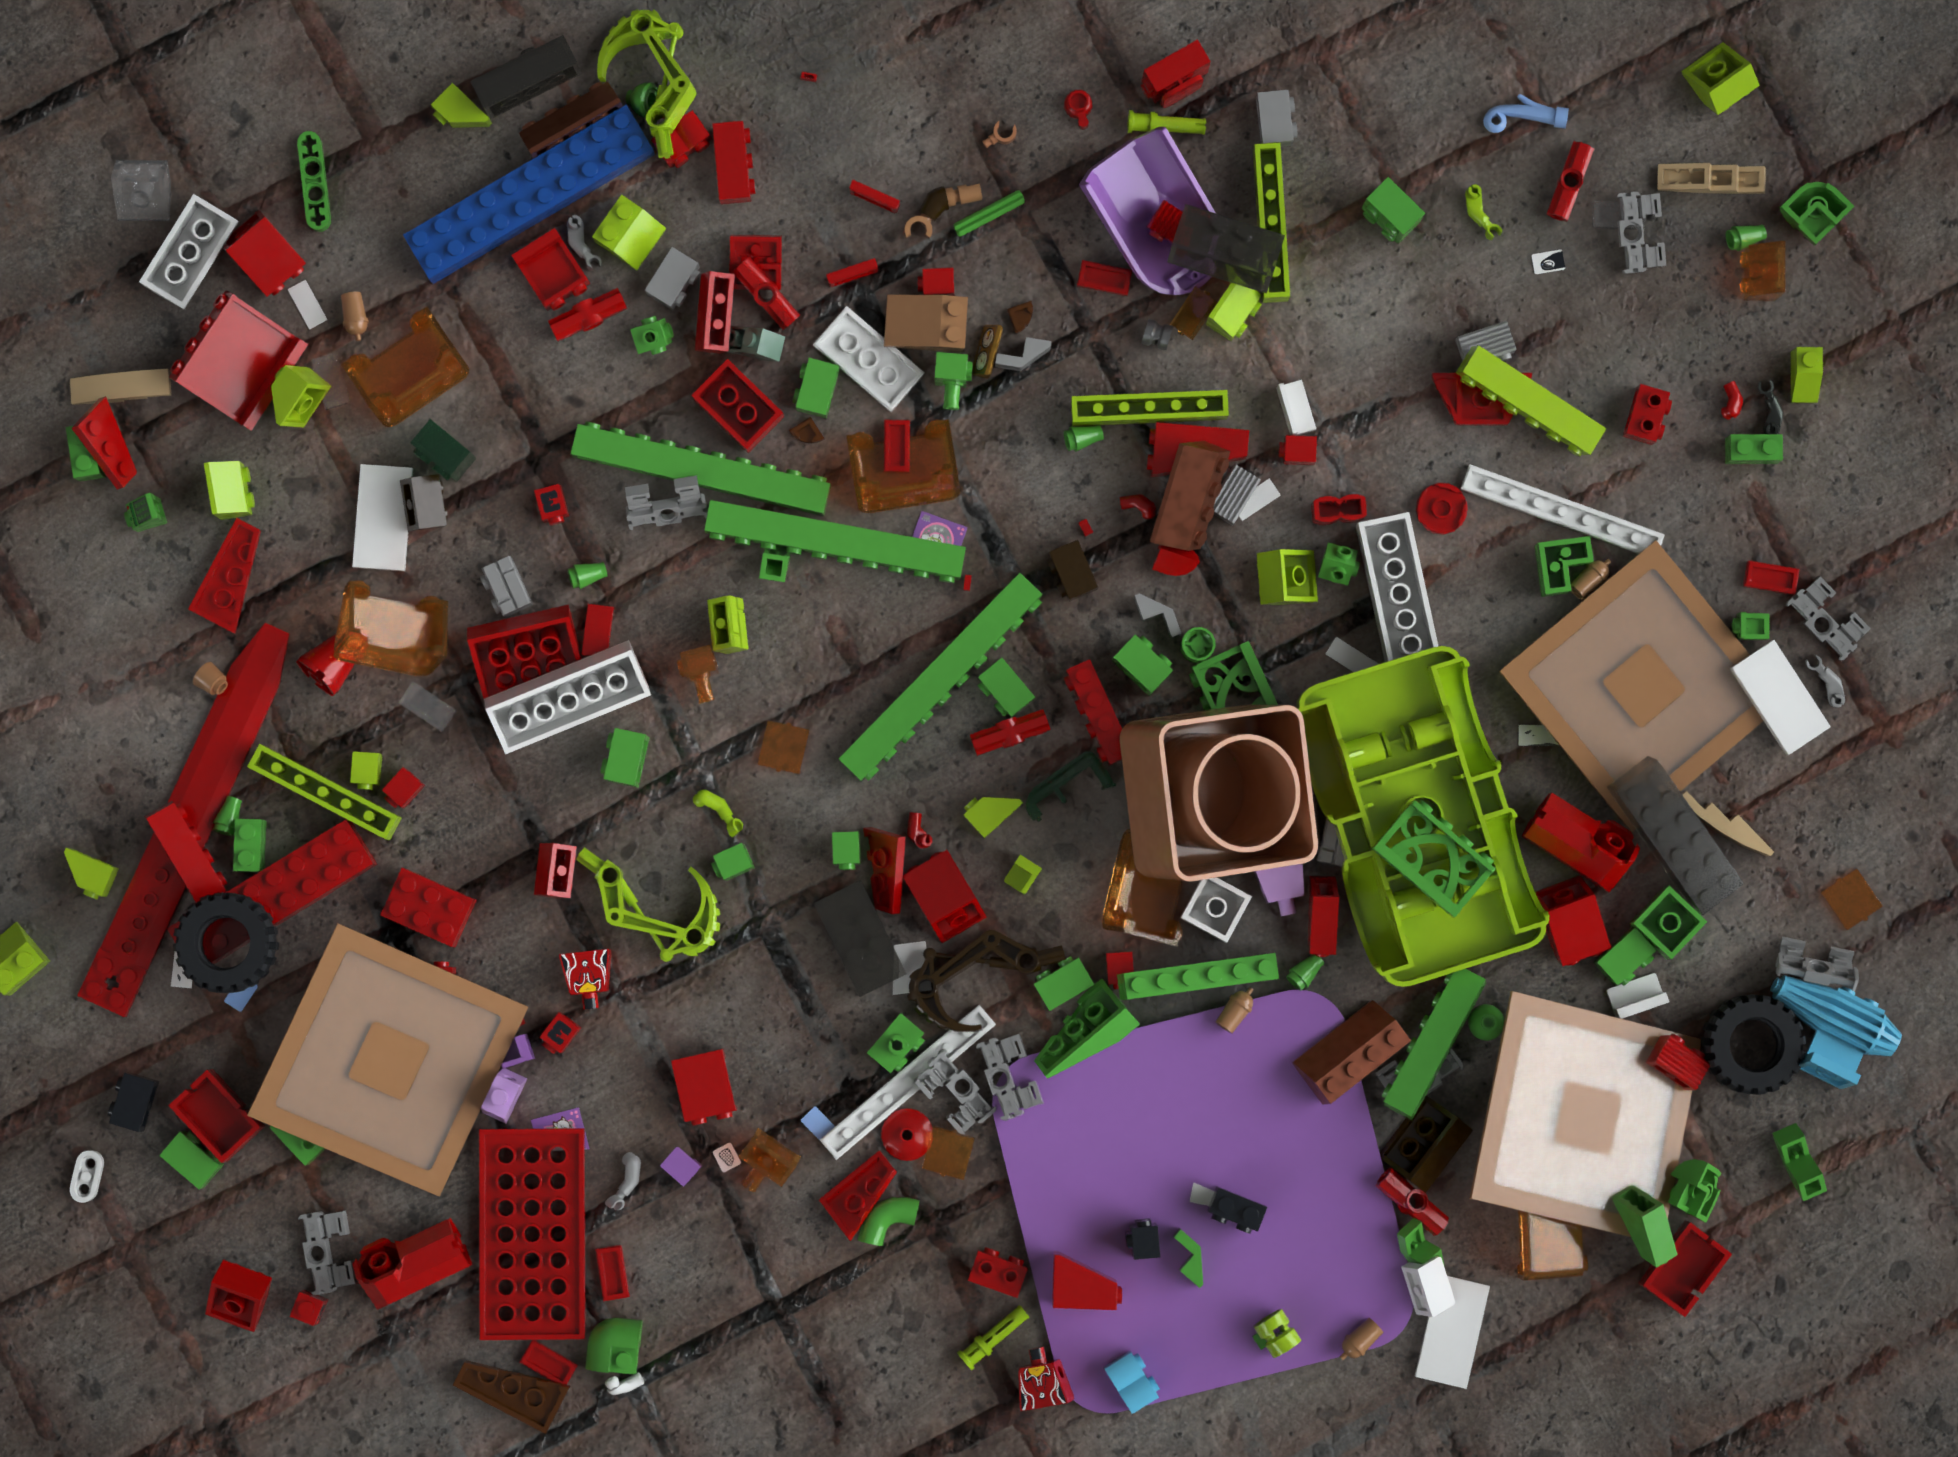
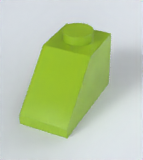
M453 83L431 104L435 110L432 115L442 125L448 123L452 128L489 127L492 124L490 118Z
M1796 347L1791 351V403H1818L1823 375V347Z
M982 797L979 801L974 798L964 807L967 812L963 816L985 839L1017 810L1023 802L1020 799Z
M65 848L64 854L77 887L85 889L83 894L98 900L99 896L107 897L119 868L72 848Z

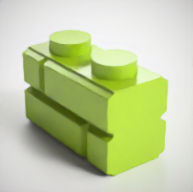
M729 595L707 600L712 650L724 654L748 650L743 598Z

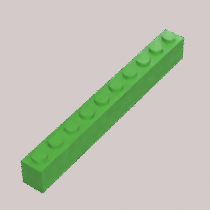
M585 422V425H577L571 455L574 458L671 481L697 475L698 486L701 488L820 516L825 515L831 484L826 482L827 478L812 475L810 479L802 477V472L787 469L786 473L776 471V466L761 463V467L751 465V460L736 457V460L733 461L725 459L726 454L711 451V454L708 455L700 453V448L689 445L682 449L675 447V442L661 439L660 443L650 441L651 437L636 433L635 437L625 435L626 431L617 428H610V431L601 430L599 424Z
M710 500L704 530L705 534H710L709 538L713 540L724 541L725 537L735 539L736 544L750 546V542L760 543V548L767 550H776V547L786 548V553L801 555L803 551L812 553L811 557L827 560V556L836 557L837 562L852 565L853 561L863 562L862 566L870 569H878V565L888 567L889 572L903 574L904 570L914 572L913 576L928 579L929 575L940 576L939 581L954 583L955 579L960 580L966 547L713 500Z
M1019 573L847 749L839 760L861 782L865 778L868 781L871 780L879 771L877 768L878 764L883 759L888 762L898 752L895 747L901 741L905 744L915 734L913 731L914 727L919 722L924 725L934 715L931 710L937 704L943 706L952 696L949 693L955 685L960 688L970 678L967 673L973 667L979 669L988 659L985 656L991 648L996 651L1006 641L1003 636L1010 629L1015 632L1024 622L1022 619L1023 615L1027 611L1032 614L1042 604L1039 600L1042 597V593Z

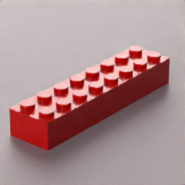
M346 819L226 893L245 895L252 898L253 901L259 902L264 906V910L270 913L274 919L272 923L276 927L378 864L353 823ZM222 918L211 923L203 937V950L207 959L215 964L250 943L248 931L242 923L232 918ZM179 921L167 928L175 943L176 936L173 935L175 928H179L181 923Z

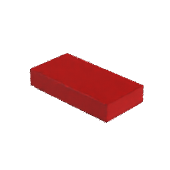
M852 180L849 187L850 194L894 214L898 212L900 200Z
M873 258L826 274L829 287L832 288L877 273L878 265L876 259Z
M1082 260L1077 287L1127 296L1132 270Z
M884 420V472L910 473V420Z
M1748 560L1743 587L1796 595L1800 569Z
M588 604L582 656H591L609 648L614 607Z
M622 1245L595 1249L603 1301L630 1297Z
M537 1340L531 1341L520 1360V1363L547 1379L566 1385L578 1367V1364Z

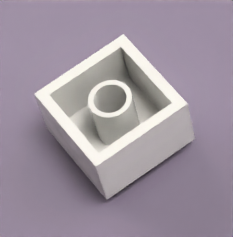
M1217 877L1200 880L1180 919L1227 943L1252 896Z

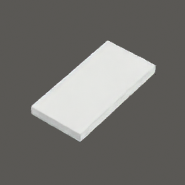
M847 306L813 344L818 351L832 363L839 365V368L890 412L897 407L925 374L897 348L884 347V337Z
M360 465L353 568L405 571L408 530L400 480L413 477V468Z
M1775 640L1770 641L1730 668L1786 756L1831 727Z
M1447 1276L1455 1304L1434 1317L1428 1316L1415 1377L1467 1389L1490 1286Z

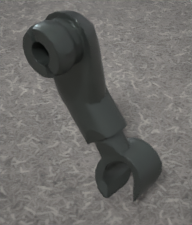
M1769 380L1770 389L1762 391L1760 381L1757 388L1760 393L1764 394L1766 399L1764 402L1768 409L1763 431L1765 434H1779L1783 410L1777 396L1773 394L1774 384Z

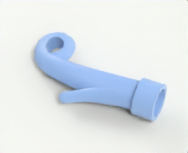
M1518 94L1517 98L1524 105L1508 104L1495 106L1488 110L1483 119L1485 128L1492 133H1499L1505 129L1507 124L1506 116L1551 124L1556 128L1566 129L1569 108L1544 106L1528 99L1522 94ZM1496 116L1500 120V124L1494 125L1491 122V120Z

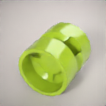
M1282 1309L1274 1311L1253 1326L1259 1337L1267 1340L1265 1346L1273 1358L1286 1353L1302 1341L1294 1327H1288L1290 1321ZM1278 1328L1280 1332L1274 1334L1273 1330Z

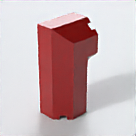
M1552 792L1548 793L1535 811V816L1533 819H1530L1521 836L1608 893H1610L1630 868L1640 851L1639 845L1636 844L1634 846L1632 842L1634 836L1630 830L1614 820H1607L1605 824H1600L1602 820H1594Z
M449 1218L402 1241L394 1240L395 1243L387 1238H380L364 1246L360 1251L361 1258L359 1261L355 1259L352 1265L357 1281L378 1310L471 1266L472 1261L466 1245L460 1239L462 1236L457 1226Z

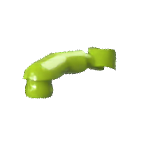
M1476 184L1471 185L1465 192L1467 213L1471 219L1486 230V238L1493 240L1494 235L1490 230H1495L1501 236L1502 228L1497 224H1492L1489 221L1490 218L1483 212L1481 187Z
M705 789L698 791L693 796V803L697 807L705 805L717 811L721 820H724L727 824V831L731 837H734L743 829L742 821L732 817L733 813L725 799Z

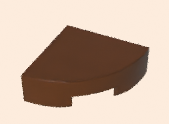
M1032 301L1007 309L1015 334L1022 332L1029 325L1033 314Z
M811 417L789 430L794 438L804 443H818L825 440Z

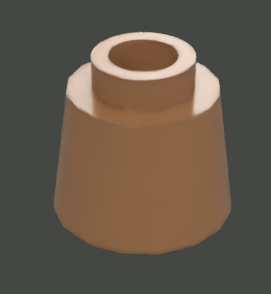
M212 662L202 665L193 678V685L211 695L223 693L228 685L226 676Z

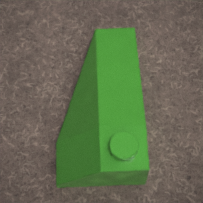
M1103 979L1099 980L1077 1001L1079 1006L1072 1016H1066L1063 1020L1065 1025L1058 1035H1054L1049 1039L1034 1060L1047 1078L1121 1041L1140 1025Z

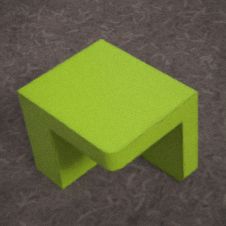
M1020 854L1005 877L1004 882L1025 895L1042 868Z

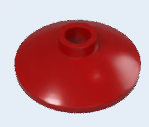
M910 1108L900 1109L893 1112L885 1120L881 1132L882 1142L887 1152L893 1157L903 1161L915 1160L922 1157L931 1147L933 1127L929 1119L920 1111ZM910 1130L912 1138L905 1140L902 1137L903 1131Z

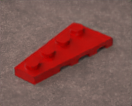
M236 518L188 610L234 634L236 633L261 534L260 529Z

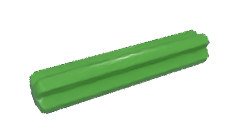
M1017 190L956 222L954 229L957 235L961 237L1024 204V196Z

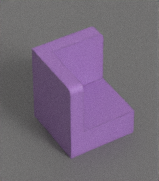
M527 1034L514 1037L501 1064L503 1069L535 1059Z
M676 1147L660 1167L684 1187L702 1165L696 1159H692L681 1148Z

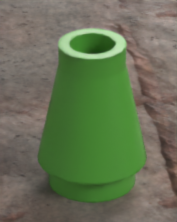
M1762 224L1757 226H1732L1730 230L1726 231V242L1730 250L1736 249L1741 251L1761 240H1765L1767 237L1766 229Z
M1100 425L1069 427V430L1064 431V441L1068 451L1074 450L1077 452L1104 439Z
M604 562L573 564L572 568L567 569L573 589L578 587L582 589L602 578L608 577Z
M227 796L225 803L213 821V824H215L213 830L215 832L233 836L235 832V819H239L242 800Z
M1311 954L1308 958L1289 969V974L1286 978L1297 990L1302 991L1303 988L1309 987L1319 969L1325 963L1321 957Z

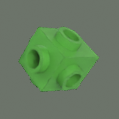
M656 316L648 317L641 320L642 325L630 329L638 354L650 350L652 355L667 350V345L673 343L671 339L674 337L670 323H666L665 318L657 320Z
M1328 542L1321 561L1318 577L1348 586L1351 576L1356 577L1360 566V562L1356 561L1358 551L1347 546Z

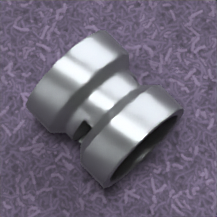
M1148 319L1141 344L1148 346L1156 344L1158 349L1166 351L1173 326L1168 324L1160 326L1155 320Z

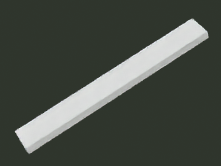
M1471 464L1468 465L1460 490L1638 554L1655 540L1661 546L1665 534Z
M980 1005L967 1014L959 1023L965 1025L981 1024L982 1031H947L820 1139L836 1160L920 1090L914 1079L929 1067L928 1061L932 1057L935 1058L940 1050L946 1049L947 1053L945 1055L953 1062L996 1025Z

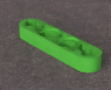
M306 131L299 136L297 141L306 221L312 230L323 232L331 224L323 145L316 133ZM311 137L316 142V144L312 145V152L314 155L318 154L319 157L310 156L304 159V155L309 156V149L303 146V143H307L308 138ZM311 162H316L320 166L319 172L314 176L306 173V167ZM318 187L322 189L323 195L318 201L309 199V192L312 188ZM310 206L319 207L320 215L325 218V220L321 221L320 226H317L312 221V219L316 218V210L314 208L310 209Z

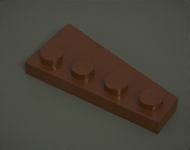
M467 1360L464 1362L453 1386L545 1434L570 1388V1385Z

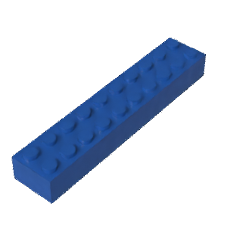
M626 104L408 231L403 236L428 279L434 284L654 156V150Z

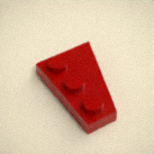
M106 396L99 398L71 429L118 490L127 485L137 474V470Z
M873 827L863 828L864 837H868L870 850L866 851L868 861L872 860L874 872L870 879L875 909L890 914H899L901 909L906 837Z
M880 1150L819 1199L820 1203L850 1241L897 1173Z

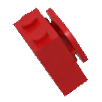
M1195 40L1144 69L1141 80L1143 84L1140 86L1147 99L1151 97L1154 103L1161 100V106L1167 108L1202 87L1204 80L1202 76L1208 73L1211 61L1199 40Z

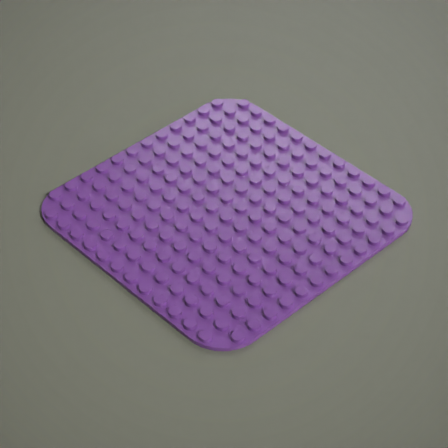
M1288 990L1253 999L1251 1013L1247 1014L1233 1034L1215 1022L1225 1006L1138 1027L1121 1041L1050 1078H1047L1034 1062L1040 1052L1020 1058L1009 1066L1016 1086L1013 1090H1016L1018 1086L1021 1089L1028 1087L1029 1082L1036 1081L1044 1102L1042 1105L1039 1104L1025 1109L1024 1114L1019 1117L1004 1121L1000 1118L1004 1114L996 1095L993 1096L992 1108L996 1107L993 1117L1053 1359H1060L1074 1394V1401L1080 1406L1099 1413H1117L1129 1410L1106 1373L1104 1366L1130 1350L1133 1355L1137 1353L1140 1355L1146 1365L1142 1369L1147 1378L1153 1376L1160 1388L1156 1391L1159 1398L1148 1404L1150 1405L1338 1358L1344 1353L1342 1343L1345 1336L1353 1332L1369 1317L1384 1333L1368 1350L1389 1343L1406 1327L1414 1307L1401 1266L1407 1263V1259L1400 1252L1397 1238L1399 1227L1392 1200L1376 1187V1181L1384 1173V1168L1362 1081H1359L1333 1103L1322 1105L1292 1064L1295 1059L1345 1021L1338 1008L1325 997L1307 990ZM1004 1072L996 1084L998 1087L1004 1086L1007 1082V1076ZM1031 1086V1090H1032V1093H1033V1095H1034V1098L1037 1099V1098H1036V1095H1035V1092H1034V1089H1033V1086ZM1193 1183L1215 1191L1216 1186L1266 1205L1267 1210L1258 1232L1252 1230L1249 1234L1236 1229L1237 1223L1227 1220L1226 1224L1211 1219L1213 1214L1207 1211L1209 1206L1190 1202ZM1150 1218L1152 1223L1158 1225L1161 1258L1134 1260L1132 1249H1127L1125 1231H1130L1129 1225H1134L1136 1219ZM1179 1228L1201 1247L1203 1285L1200 1288L1179 1270L1192 1254L1173 1237ZM1054 1251H1059L1115 1279L1117 1286L1122 1288V1304H1117V1310L1053 1308ZM1282 1309L1290 1321L1288 1327H1294L1302 1341L1286 1353L1273 1358L1266 1347L1261 1350L1252 1336L1257 1333L1253 1326L1274 1311ZM1278 1328L1273 1330L1274 1334L1280 1332Z

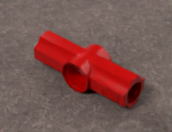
M1573 141L1546 213L1551 218L1558 221H1568L1594 148L1590 145ZM1572 176L1576 180V186H1567L1564 182V177Z
M749 256L732 270L735 276L754 296L756 303L762 306L783 330L800 316L797 310L778 290L777 285L763 273ZM762 287H768L772 290L773 297L764 299L760 296L759 290Z
M616 288L595 299L589 298L577 303L572 307V310L548 320V323L559 342L580 331L585 332L601 325L604 322L603 320L628 308L619 289Z
M1042 709L1019 718L1016 716L998 722L991 728L971 734L970 738L976 755L979 756L1002 747L1005 749L1025 742L1027 738L1046 733L1051 729L1046 714Z
M1388 1168L1376 1181V1187L1397 1204L1401 1213L1421 1221L1422 1226L1433 1236H1437L1449 1223V1217L1428 1200L1424 1191L1415 1189L1392 1168ZM1411 1196L1415 1199L1416 1202L1414 1208L1410 1205L1409 1202Z

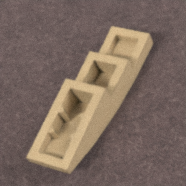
M1710 163L1658 164V191L1765 194V166L1739 167L1738 165H1711Z
M140 370L71 378V404H94L99 398L105 396L109 403L148 399V397L171 396L170 370Z
M1687 791L1682 792L1675 798L1695 818L1719 835L1741 847L1764 856H1771L1774 853L1738 814L1728 819L1713 803H1708L1703 808Z

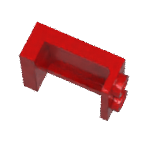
M555 228L511 255L547 311L550 309L555 311L566 304L565 300L572 295L574 297L580 296L588 290L586 286L591 284Z
M724 1049L671 1061L684 1121H691L692 1126L707 1123L706 1117L714 1115L717 1116V1120L732 1117V1111L737 1110L726 1066Z

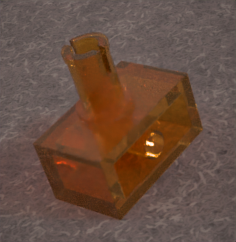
M706 645L680 652L681 659L677 660L680 675L682 677L686 676L689 682H694L699 704L715 700L709 677L720 673L712 647Z
M757 1128L739 1155L740 1159L753 1167L742 1181V1185L747 1188L753 1180L749 1191L756 1192L763 1179L768 1177L782 1187L796 1168L801 1157Z

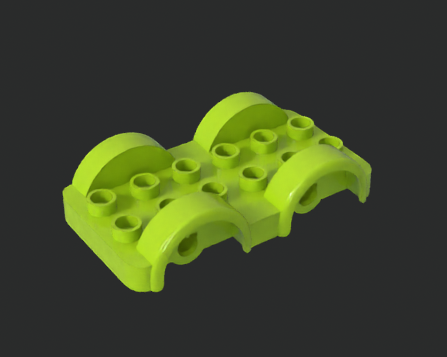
M1446 646L1432 647L1315 684L1305 689L1297 699V709L1301 712L1305 725L1311 784L1324 816L1334 825L1345 859L1342 863L1344 886L1360 939L1374 970L1386 982L1401 987L1412 986L1529 949L1543 939L1546 933V925L1549 922V913L1540 904L1524 864L1515 826V819L1518 816L1514 809L1508 808L1498 773L1501 771V762L1493 755L1477 716L1468 680L1469 662L1466 658L1460 657L1456 650ZM1412 800L1417 802L1423 800L1433 809L1431 814L1438 820L1443 817L1453 826L1451 831L1458 837L1463 834L1474 844L1471 847L1478 854L1483 851L1494 861L1492 866L1496 868L1495 871L1455 918L1446 913L1371 849ZM1412 816L1407 821V830L1411 837L1417 836L1414 832L1415 823L1419 829H1423L1426 825L1424 819L1420 816ZM1433 825L1430 834L1444 835ZM1401 827L1385 844L1386 846L1391 848L1406 839L1401 831ZM1425 843L1418 845L1423 856L1419 874L1423 876L1427 872L1436 869L1450 872L1449 855L1445 844ZM1456 845L1459 858L1467 854ZM1410 847L1408 849L1413 854H1407L1406 860L1413 863L1417 860V855L1413 847ZM1468 861L1465 864V868L1471 872L1461 873L1459 871V877L1464 880H1473L1479 874L1478 865L1473 861ZM1436 875L1433 882L1436 886H1440L1443 882L1442 879L1448 882L1449 878L1443 875ZM1457 883L1451 901L1456 904L1470 886Z

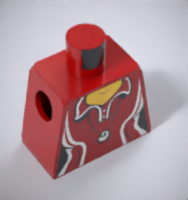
M611 949L559 954L570 995L582 994L583 1010L599 1008L597 992L609 991Z
M1044 1346L1029 1349L1031 1364L1024 1365L1018 1371L1020 1411L1067 1404L1075 1399L1060 1359L1047 1361Z

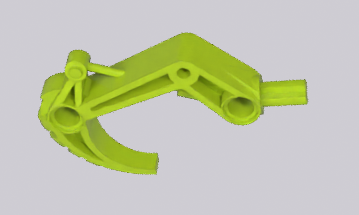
M635 9L631 11L630 17H621L617 21L618 25L616 27L612 26L609 30V35L605 37L599 52L597 75L600 82H606L608 65L618 52L633 45H649L664 71L662 85L658 87L656 101L646 114V121L650 126L651 135L656 139L658 157L668 159L671 155H674L670 134L673 133L696 96L695 87L673 58L676 41L683 36L684 31L678 23L668 24L664 22L654 9L653 11ZM649 25L646 30L640 31L643 26ZM672 38L668 51L661 40ZM665 118L664 122L656 125L659 119Z
M585 847L578 854L575 860L596 874L594 879L597 880L600 888L607 922L613 926L650 933L661 950L660 958L662 961L669 962L673 959L674 955L679 953L698 956V953L705 951L709 946H714L716 941L712 937L714 931L720 930V923L717 922L720 910L716 908L717 899L715 894L712 893L710 885L693 867L690 866L688 871L699 884L701 905L692 922L687 928H683L644 916L637 905L638 900L624 880L623 872L619 866L608 859L604 862ZM609 868H613L617 872V878L612 883H608L604 879V873ZM625 901L629 907L632 906L636 913L626 910ZM693 929L699 930L702 935L701 941L697 944H691L688 940V933ZM657 935L675 938V942L668 949H665Z

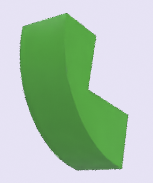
M1797 1123L1772 1133L1782 1162L1801 1199L1806 1201L1826 1192L1823 1173L1809 1154L1805 1135Z

